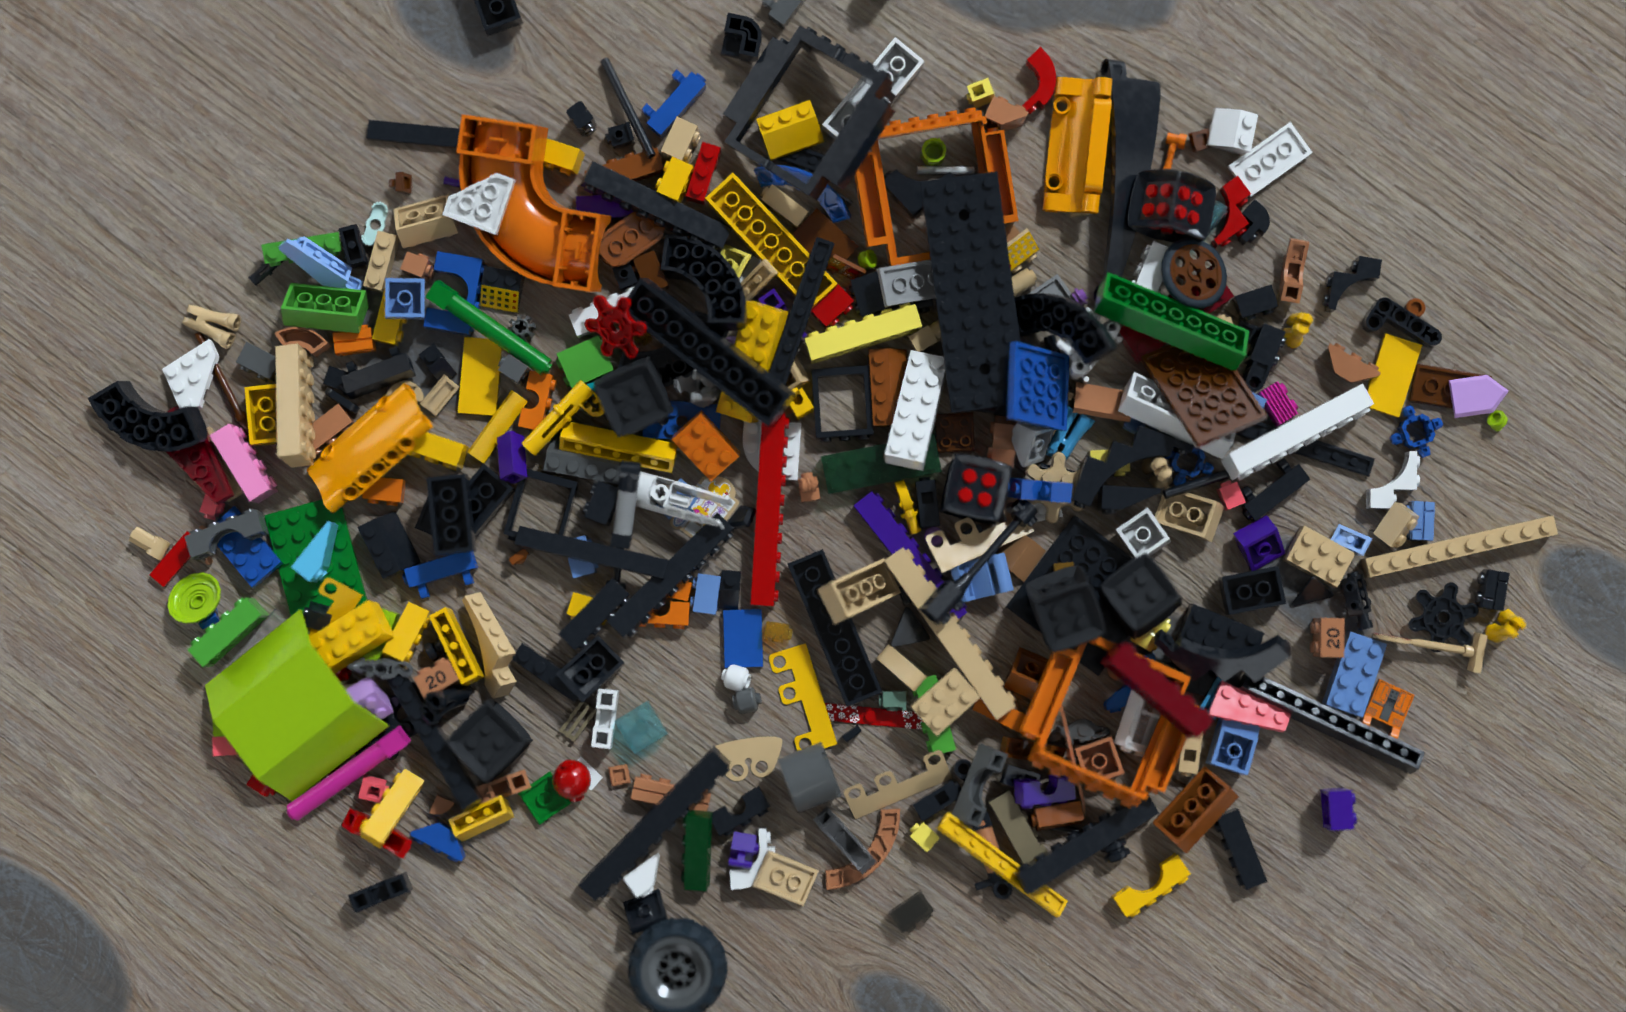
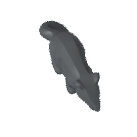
M362 657L359 661H355L347 666L348 669L358 673H366L368 678L377 675L381 679H390L397 676V674L410 677L413 673V667L410 663L405 661L397 662L389 658L365 660ZM399 664L406 665L408 669L404 670Z
M1077 719L1068 725L1072 744H1074L1073 740L1077 739L1079 742L1110 735L1109 728L1097 726L1088 719ZM1056 726V729L1049 734L1047 743L1053 744L1059 740H1066L1065 746H1067L1068 742L1064 727Z

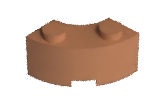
M288 327L275 333L282 345L298 343L315 357H318L332 347L321 335L306 328Z
M995 415L994 422L990 423L989 433H993L992 447H988L987 458L1011 465L1014 468L1016 451L1011 439L1013 428L1018 421L1009 420L1007 416Z

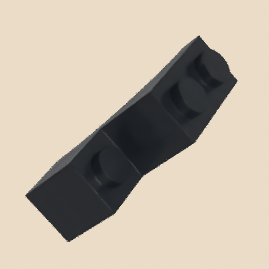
M1359 256L1355 261H1352L1351 272L1353 274L1336 271L1330 273L1325 282V287H1328L1327 295H1324L1322 305L1325 306L1324 311H1335L1341 295L1350 285L1361 281H1376L1379 279L1382 259Z

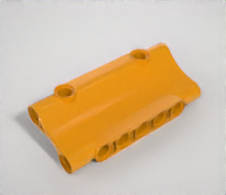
M1096 77L1095 79L1056 78L1042 211L1054 213H1099L1112 104L1111 91L1113 79L1107 77ZM1059 103L1066 104L1067 109L1065 111H1059L1056 105ZM1051 178H1055L1058 180L1059 185L1051 187L1048 181Z
M403 383L389 397L383 396L331 444L327 445L321 452L320 457L314 462V465H310L307 468L308 474L321 493L325 507L332 513L338 511L348 500L351 501L358 498L415 447L414 437L420 439L433 428L431 421L420 411L415 392L409 385Z

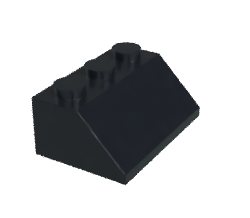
M396 511L357 527L382 579H389L403 572L404 569L421 563Z

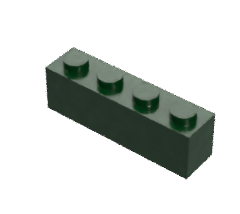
M689 810L687 815L683 817V828H686V832L682 837V846H685V853L682 854L681 863L685 867L681 874V883H684V890L707 892L710 886L712 811Z

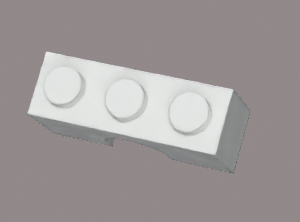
M598 689L595 726L593 727L591 747L611 749L613 746L619 690Z

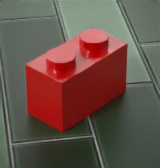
M838 284L813 307L811 314L826 329L829 326H835L840 321L838 318L843 313L847 315L854 308L852 306L854 300Z

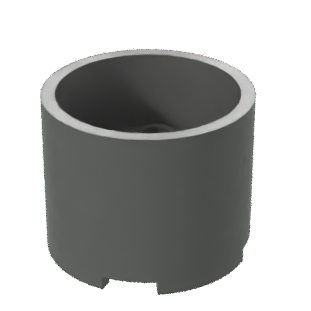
M822 742L778 758L798 813L842 797Z

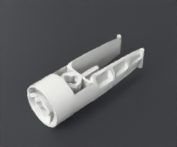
M641 471L636 507L687 521L719 526L722 530L724 529L720 520L674 507L672 504L688 508L691 504V497L676 494L677 491L682 494L732 506L733 503L729 496L723 497L695 486ZM663 484L670 485V489Z

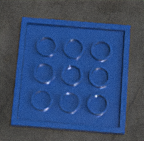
M1016 341L1010 342L1007 419L1056 431H1067L1069 355Z

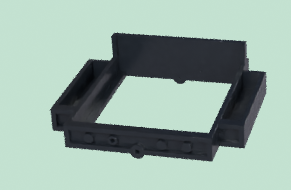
M799 26L789 42L783 38L778 40L772 37L723 114L736 123L724 142L808 196L818 200L829 181L845 190L894 115L895 110L891 107V102L894 101L896 95L891 92L893 82L888 78L890 75L882 69L877 71L874 69L875 66L869 61H860L858 55L853 52L848 54L845 52L846 49L838 43L834 46L829 38L824 35L821 37L817 36V32L812 28L807 27L805 29ZM801 48L808 54L813 51L870 85L807 184L740 143Z

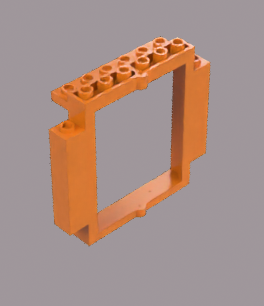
M976 107L964 109L965 113L957 114V110L945 112L946 116L941 117L938 114L927 115V119L920 120L919 117L908 118V122L901 123V120L890 121V125L884 128L854 174L866 247L885 244L889 266L930 260V253L897 257L878 140L971 124L979 174L998 172L1004 224L1019 221L1004 130H998V127L989 128L987 133H985L984 125L987 124L986 116H982V110L976 111Z
M1102 637L1088 642L1108 652L1115 645V643ZM1087 642L1075 646L1073 650L1066 649L1051 652L1019 731L1024 732V737L1031 740L1036 738L1028 760L1032 761V766L1041 770L1043 767L1050 769V774L1057 777L1064 775L1068 777V782L1078 785V783L1086 785L1085 789L1094 793L1098 790L1103 793V797L1112 801L1114 798L1121 800L1120 804L1128 808L1132 806L1138 807L1141 799L1146 800L1148 792L1145 791L1146 786V790L1154 794H1158V792L1165 793L1187 737L1161 714L1130 789L1044 751L1045 743ZM1147 658L1151 662L1150 666L1152 668L1161 670L1167 678L1174 680V683L1181 688V693H1185L1191 678L1190 676Z

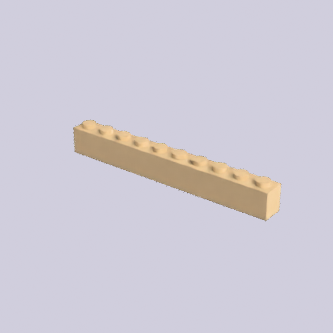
M1547 516L1361 559L1365 578L1553 536L1557 535L1558 532L1554 516Z
M901 548L884 560V563L978 693L996 720L1016 707L1013 703L1016 701L1010 691L1005 692L1002 687L1005 684L1001 678L993 675L991 672L993 667L987 659L983 661L980 656L981 650L976 643L974 645L971 644L969 641L971 636L965 628L961 630L957 624L959 619L954 612L949 613L951 619L945 625L942 623L936 625L919 610L937 588L931 580L927 582L924 577L926 573L920 564L918 566L915 565L913 562L915 557L911 551Z

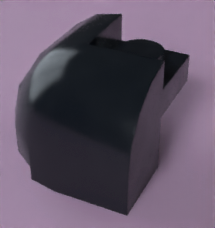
M728 13L721 55L738 58L740 61L756 62L762 43V31L754 19L747 16Z

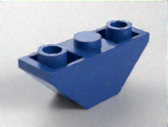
M442 822L413 830L410 833L414 837L413 840L422 845L424 843L430 845L432 851L439 854L443 852L448 855V859L454 862H458V860L463 861L466 857L461 841L454 836L452 828Z

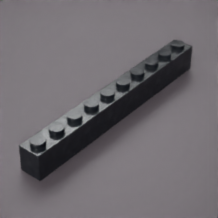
M1246 673L1242 675L1237 688L1291 713L1290 718L1409 774L1419 770L1425 754L1424 751L1266 677H1262L1254 682Z
M713 746L581 879L578 886L594 901L599 897L603 899L610 891L608 888L612 884L617 885L623 878L622 874L626 870L630 872L637 864L635 861L639 857L644 858L650 851L648 848L652 844L656 845L663 838L662 834L666 830L669 832L676 825L675 820L679 816L683 818L690 810L688 807L692 803L696 805L703 798L702 793L706 789L710 791L717 783L715 780L719 776L724 777L729 772L731 761Z

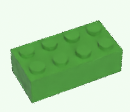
M290 283L281 306L284 326L351 333L360 332L368 310L366 290Z
M240 598L234 604V609L230 612H224L219 617L220 621L216 625L214 623L205 629L206 634L201 638H195L190 643L191 647L188 651L202 667H213L270 616L255 598Z

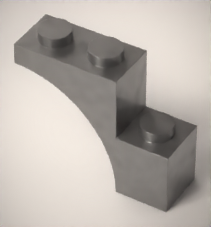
M828 807L813 819L819 828L862 874L867 872L877 862L860 840Z

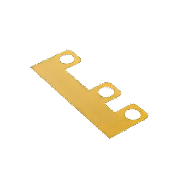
M326 578L319 588L320 594L334 601L327 611V614L332 615L329 624L352 611L363 596L332 578ZM327 583L336 585L337 591L334 594L325 592L324 586ZM310 628L311 631L308 635L311 637L319 630Z
M806 643L771 654L769 662L772 671L779 673L792 669L795 678L794 682L779 687L778 690L782 703L787 705L802 700L811 732L795 737L794 742L797 751L801 750L799 742L802 738L810 739L811 745L822 742L823 748L837 745ZM776 656H783L785 658L786 664L784 667H775L773 660ZM792 687L795 690L796 695L793 699L789 700L784 697L783 691L785 688Z

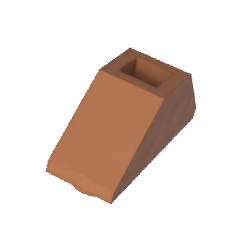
M1338 343L1334 345L1329 344L1328 349L1334 373L1351 384L1380 376L1381 372L1378 371L1379 367L1370 362L1368 365L1361 361L1362 357L1353 352L1351 355L1344 352L1346 348Z

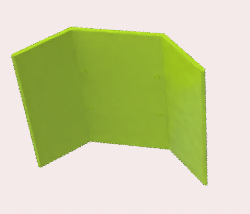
M301 609L205 685L212 720L255 777L291 801L305 793L389 727L387 723L352 699L312 646Z

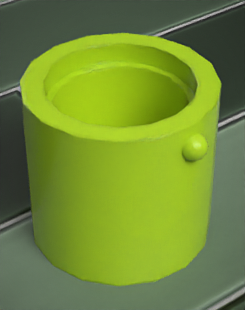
M940 138L928 139L922 146V161L928 166L940 165L945 159L946 145Z

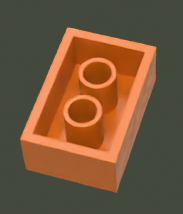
M702 410L672 437V441L710 481H713L740 456V451Z

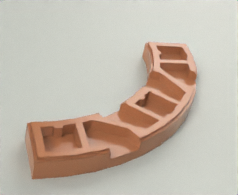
M881 809L877 834L867 849L877 862L864 874L852 862L840 868L826 870L827 890L847 887L864 879L884 861L896 839L900 822V809Z

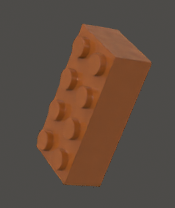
M1204 766L1153 821V824L1187 854L1239 796L1231 787Z

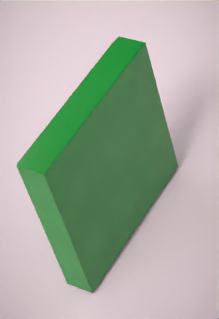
M551 771L530 784L531 788L518 793L539 825L572 803L569 799L560 796L555 791Z

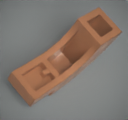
M1289 239L1280 277L1279 295L1281 301L1300 303L1304 286L1303 271L1310 244L1309 241Z
M524 769L476 788L484 800L480 803L482 804L497 796L502 795L506 797L529 789L531 786Z

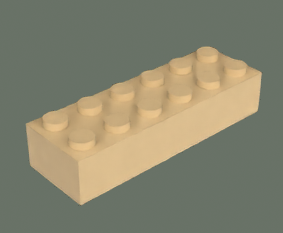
M298 343L276 346L277 457L291 468L314 465L313 458L316 457L315 448L313 447V440H315V431L313 429L315 414L312 410V403L315 400L312 392L314 377L311 372L314 361L313 357Z

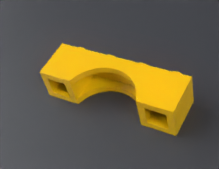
M1174 853L1159 863V879L1150 889L1135 890L1127 885L1112 895V898L1126 917H1134L1140 912L1141 907L1152 905L1156 902V897L1161 894L1163 896L1173 890L1172 886L1177 883L1181 885L1189 879L1187 876L1191 873L1178 854Z

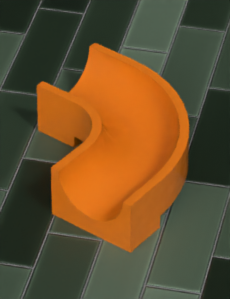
M462 114L457 153H460L459 181L461 191L495 173L516 180L498 235L474 227L483 243L501 262L527 278L555 287L587 292H601L602 284L598 278L599 250L604 231L608 224L611 223L612 216L568 209L551 197L543 179L548 128Z

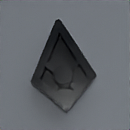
M740 505L728 520V523L734 529L749 527L753 522L756 509Z

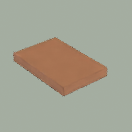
M1076 382L1073 404L1074 413L1130 422V416H1126L1118 411L1123 390Z

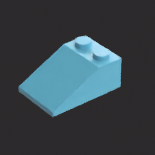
M328 521L291 566L309 582H321L328 574L327 570L330 566L338 525L334 522Z

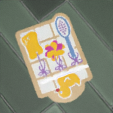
M703 476L695 487L723 497L729 496L733 505L730 506L691 496L689 507L696 513L711 518L718 512L727 521L739 505V501L735 498V488L728 479L717 476L713 481H710L706 476ZM672 517L670 521L674 529H680L691 538L705 525Z

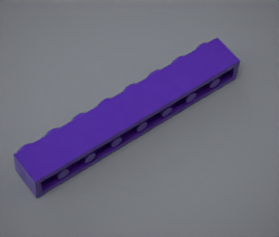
M871 491L857 502L853 507L891 555L901 548L909 549L915 557L913 559L915 565L918 566L920 564L925 571L924 577L927 582L931 580L935 587L938 588L943 582L941 578L944 576L937 568L933 569L929 563L932 561L926 553L921 554L917 549L920 547L914 538H908L905 534L908 532L902 523L897 524L893 519L896 516L890 508L885 509L882 505L884 500L881 496ZM964 603L957 611L952 609L950 613L954 612L957 618L960 619L967 613L965 610L967 605Z

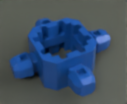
M1411 405L1402 408L1403 416L1407 420L1400 422L1397 428L1398 432L1389 437L1391 444L1403 443L1409 449L1418 447L1417 452L1421 458L1429 456L1431 451L1426 443L1433 441L1436 435L1434 431L1443 426L1441 418L1430 420L1424 414L1415 416L1414 413L1416 412ZM1420 420V423H1423L1424 431L1427 433L1425 435L1426 438L1413 443L1412 440L1410 441V436L1406 431V425Z
M1194 447L1192 453L1198 456V460L1192 472L1176 466L1180 454L1175 453V451L1172 450L1171 456L1163 457L1167 460L1171 459L1169 467H1171L1172 472L1177 473L1174 477V485L1185 483L1187 480L1185 477L1192 478L1198 475L1200 471L1203 474H1212L1214 466L1208 462L1203 463L1206 457L1203 450Z

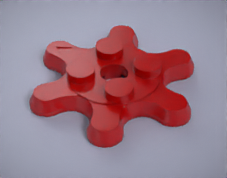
M595 296L593 304L598 310L597 319L588 318L585 321V328L589 332H597L601 335L603 340L600 347L601 353L609 357L613 354L615 347L623 349L628 358H635L639 350L634 343L633 336L644 335L647 325L644 322L633 320L630 316L631 300L628 297H620L614 307L609 304L604 296ZM614 322L620 324L619 330L614 327Z

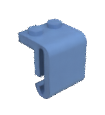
M1005 552L992 555L975 574L964 597L961 599L963 602L1014 590ZM978 559L952 568L951 575L954 581L964 573H967Z

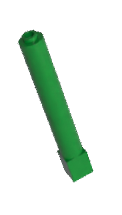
M441 280L433 283L425 298L441 309L452 313L538 374H547L553 366L551 364L552 359L459 296L457 291Z

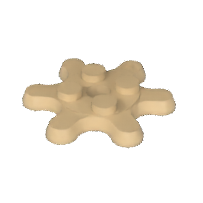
M1056 452L1052 455L1051 466L1048 469H1040L1035 464L1026 467L1025 473L1032 480L1072 483V494L1081 469L1075 472L1067 471L1065 468L1066 457L1061 452ZM1027 500L1033 505L1037 503L1043 504L1046 508L1045 519L1051 524L1059 520V512L1065 506H1069L1077 512L1084 510L1074 506L1073 501L1071 503Z

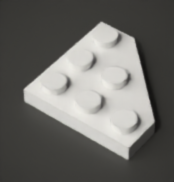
M495 173L458 193L448 196L442 215L498 235L516 180Z
M209 339L162 369L180 409L183 407H198L199 410L203 408L205 402L203 398L206 389L209 390L213 378L212 371L220 357L213 341Z

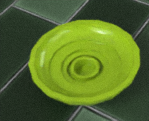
M203 572L193 573L182 578L173 587L168 597L167 607L170 615L176 621L185 624L198 623L208 618L220 602L221 588L219 582L211 574Z

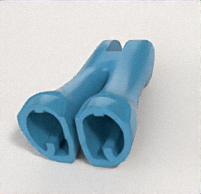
M1068 407L1067 431H1055L1046 455L1052 458V455L1057 452L1058 446L1063 447L1061 453L1065 455L1067 460L1079 440L1096 421L1084 414H1080L1070 435L1065 439L1072 422L1078 414Z

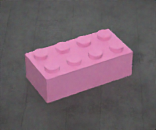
M229 423L210 435L250 502L260 503L278 492L276 481L266 473L267 467L262 460H258L255 455L257 450L247 442L246 437L248 436L242 427L239 428Z

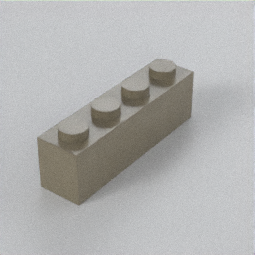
M1006 790L988 800L1023 864L1026 862L1030 864L1035 861L1034 857L1042 852L1044 854L1047 853L1044 844H1039L1036 839L1039 835L1034 826L1029 827L1026 821L1029 817L1025 810H1020L1017 803H1015L1014 792L1011 793L1009 790Z

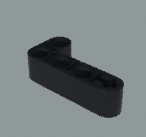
M1387 297L1375 301L1362 321V328L1368 333L1377 331L1383 326L1384 322H1387L1427 348L1439 344L1442 340V334L1438 329ZM1379 303L1386 305L1385 312L1379 309ZM1396 313L1402 315V322H1398L1395 319ZM1370 318L1376 321L1375 328L1369 325ZM1412 323L1418 325V332H1414L1411 329ZM1432 334V335H1433L1432 339H1433L1434 341H1431V342H1430V341H1429V340H1430L1429 335Z

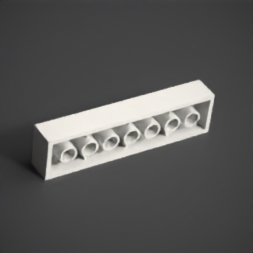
M1361 384L1229 453L1221 462L1232 481L1237 478L1241 481L1254 472L1253 470L1258 472L1270 464V461L1275 463L1287 455L1286 452L1290 455L1298 451L1304 444L1307 446L1321 436L1325 437L1332 433L1337 427L1340 429L1352 420L1361 418L1370 411L1369 407L1374 402L1364 385Z

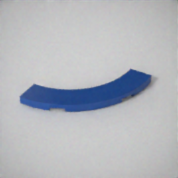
M777 165L806 184L812 176L811 173L799 168ZM762 166L754 169L761 187L771 186L772 184L792 186ZM827 185L818 198L819 204L826 210L833 223L850 219L852 215L842 198L832 187Z

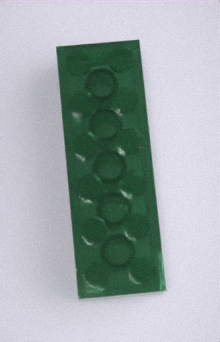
M931 435L923 471L885 463V452L888 443L821 456L828 495L941 473L935 435Z

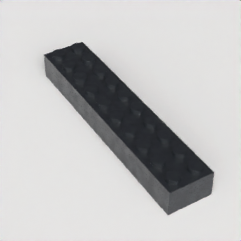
M640 278L628 295V298L631 300L630 316L637 322H644L647 325L646 331L766 426H774L797 395L649 278Z

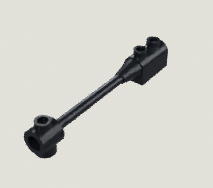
M1016 500L1009 508L1012 511L1011 517L1013 521L969 571L964 573L955 582L951 580L943 581L924 602L919 610L936 625L940 623L945 625L951 619L949 613L952 609L957 611L963 606L964 602L961 599L964 597L975 574L1019 525L1031 527L1036 523L1037 518L1035 515L1038 511L1033 504L1027 500Z

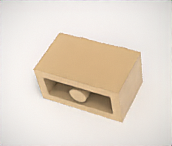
M1394 502L1373 534L1390 547L1398 548L1405 543L1407 534L1416 527L1420 516L1402 503Z

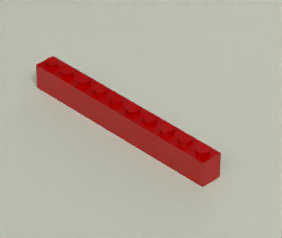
M783 413L774 426L768 427L764 423L761 425L751 605L774 606V602H778L779 590H775V586L780 581V571L776 570L777 563H781V552H778V544H782V533H779V525H783L784 514H780V506H784L785 494H781V488L785 487L786 475H782L783 467L786 468L787 456H784V448H788V437H785V429H789V418L786 417V413Z

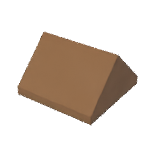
M1024 535L1003 545L997 554L1005 552L1009 572L1024 582L1046 550L1033 539Z

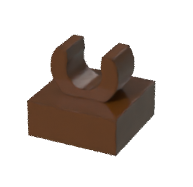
M396 172V179H389V187H394L396 192L405 195L412 194V175Z

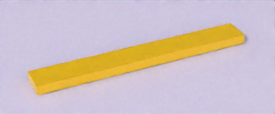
M945 813L937 830L1056 918L1060 917L1068 902L1065 898L1047 885L1042 886L1031 894H1026L1014 874L1019 871L1017 867L1020 865L951 813Z

